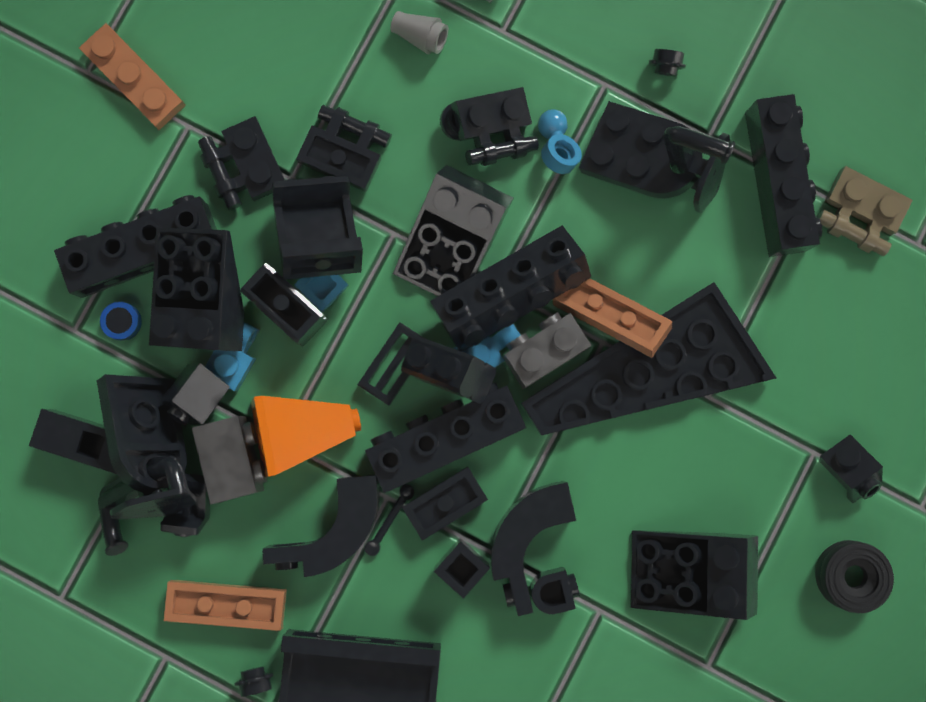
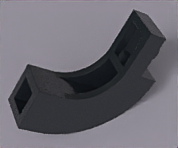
M376 475L338 478V514L330 531L322 538L314 541L274 544L262 548L263 565L275 564V570H290L298 568V562L303 561L304 577L325 573L344 563L362 546L376 521L380 502V486Z
M566 481L547 484L523 495L506 511L495 531L490 555L492 577L494 581L509 578L510 583L502 584L507 607L515 606L518 616L533 613L523 567L524 555L529 543L539 532L546 528L577 521L568 482Z

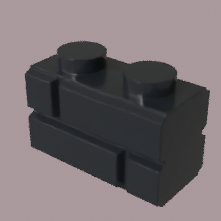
M267 262L260 267L240 290L243 295L254 303L293 341L302 347L328 320L326 316L290 283L284 280Z
M415 336L412 339L401 365L402 372L479 404L485 401L496 375V368L479 358L419 336Z

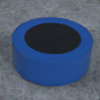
M125 302L109 304L100 316V326L103 332L108 337L120 341L129 340L136 336L142 325L139 311L134 306Z

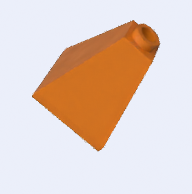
M271 396L253 397L250 403L258 438L260 458L265 466V477L277 475L356 436L355 432L361 431L360 416L357 408L351 409L350 405Z

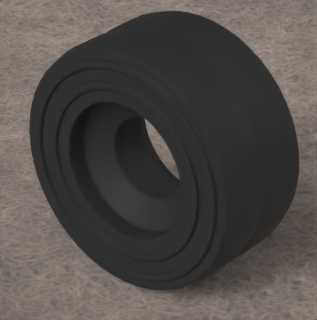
M854 540L834 543L824 550L816 565L815 577L821 594L831 604L845 611L867 613L876 610L887 601L892 592L894 574L891 564L879 549L870 544ZM853 565H858L863 571V581L856 587L848 586L845 581V572Z

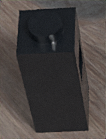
M41 409L29 443L30 447L116 474L109 457L104 425L62 411Z

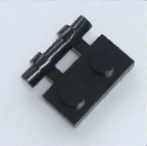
M524 87L451 103L459 140L474 139L476 149L467 150L465 153L468 165L481 163L482 166L495 164L497 159L505 157L518 159L525 157L527 152L538 150L539 143L537 137L529 136L524 138L520 132V128L532 124ZM503 132L506 142L493 144L490 134Z
M322 105L318 113V119L329 123L327 129L324 131L311 125L296 160L298 163L328 176H348L351 186L367 192L382 159L380 154L369 149L373 143L387 148L392 134L379 129L380 125L370 120L365 123L349 116V111L337 107L335 110ZM343 129L360 136L357 144L339 137Z
M256 116L222 130L221 132L227 143L223 147L216 148L211 136L204 137L198 141L203 153L200 156L205 168L210 169L216 182L214 186L218 198H223L228 210L236 209L242 205L237 193L247 189L252 200L256 201L272 194L273 182L285 181ZM234 159L241 174L234 178L229 177L224 165L225 162Z

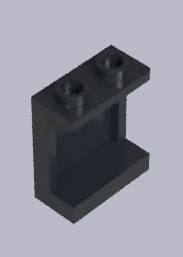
M326 176L323 178L288 179L273 182V208L283 279L361 273L363 247L361 237H357L350 202L349 177Z

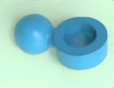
M551 109L545 111L538 121L539 132L542 136L549 139L542 148L541 156L543 162L550 170L559 174H568L580 162L582 157L581 149L572 138L564 135L568 126L566 116L559 110Z

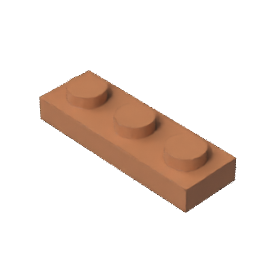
M107 23L79 47L158 130L186 106Z
M590 278L577 288L570 289L553 299V305L557 308L571 313L572 316L651 358L672 329V321Z
M170 580L167 583L164 621L281 631L284 623L287 589Z

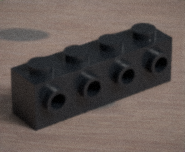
M795 94L757 99L745 112L768 256L774 257L807 252L820 244L822 224L820 218L815 217L813 202L816 199V188L813 180H809L807 165L809 164L810 153L808 145L803 143L802 140L803 112L801 107L796 105Z
M183 196L172 202L173 206L160 211L156 208L148 209L139 213L137 219L125 224L123 222L110 223L103 226L101 233L90 237L81 235L66 240L65 246L54 250L68 292L84 298L154 272L156 229L217 230L208 204L200 196Z
M562 225L444 292L430 302L458 351L462 352L469 347L478 345L483 339L500 329L511 326L518 319L533 310L544 307L551 300L566 291L577 288L584 281L591 278V273L585 253Z
M493 383L482 404L472 401L464 405L462 399H458L441 407L443 415L429 421L427 415H423L406 423L408 431L394 437L392 431H388L371 439L373 447L365 450L383 492L391 491L526 429V425L508 386L499 389L497 384Z

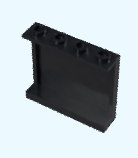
M288 629L282 636L281 652H284L279 702H436L441 643Z

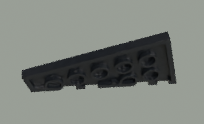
M715 282L662 314V316L672 321V329L652 358L619 341L520 404L542 436L776 379L777 377Z

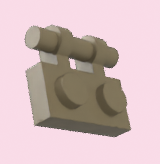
M845 166L840 169L824 201L837 208L835 215L823 209L818 217L821 220L822 226L828 228L827 233L837 238L842 235L857 243V248L867 253L873 251L884 257L889 252L892 244L880 238V232L883 231L889 235L897 233L913 200ZM850 215L867 223L865 230L850 223Z

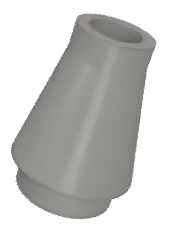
M397 11L393 16L390 30L426 54L431 52L439 54L446 43L449 28L448 25L442 23L441 18Z

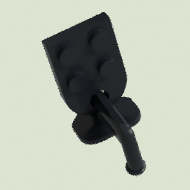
M608 101L579 169L585 175L654 198H671L686 192L690 188L696 190L693 201L696 212L702 213L719 190L725 165L733 152L735 142L730 141V135L722 133L719 138L691 130L683 124ZM703 154L709 155V160L703 159Z
M105 374L96 380L109 457L116 474L119 476L118 479L102 488L98 498L102 531L106 544L105 554L108 556L121 554L128 548V542L123 540L119 519L163 517L176 514L196 504L195 496L188 489L184 472L187 463V453L181 424L173 420L166 413L169 408L160 402L173 384V380L170 378Z

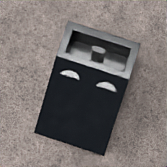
M448 165L444 166L435 175L393 274L437 296L476 275L514 198Z
M157 228L149 345L242 351L245 313L230 231Z
M632 530L631 608L748 620L757 615L758 536L727 533Z

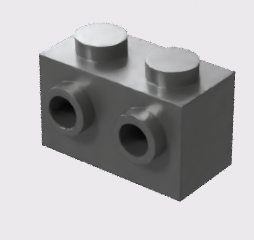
M556 313L539 324L542 331L529 339L527 334L524 333L506 345L510 351L503 356V359L522 389L592 346L571 313L561 318L559 313Z
M234 416L192 428L210 504L265 491L263 483L267 482L264 472L265 466L261 459L257 460L253 446L258 444L256 429L252 422H247L246 416Z

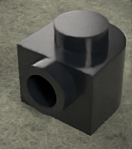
M564 567L539 573L534 577L530 586L532 600L540 611L546 614H558L576 609L573 598L580 596L574 573L567 575Z

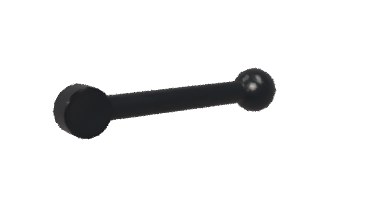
M403 485L400 488V497L374 539L368 541L365 545V552L368 555L375 556L379 553L381 549L380 542L406 500L414 496L412 486Z

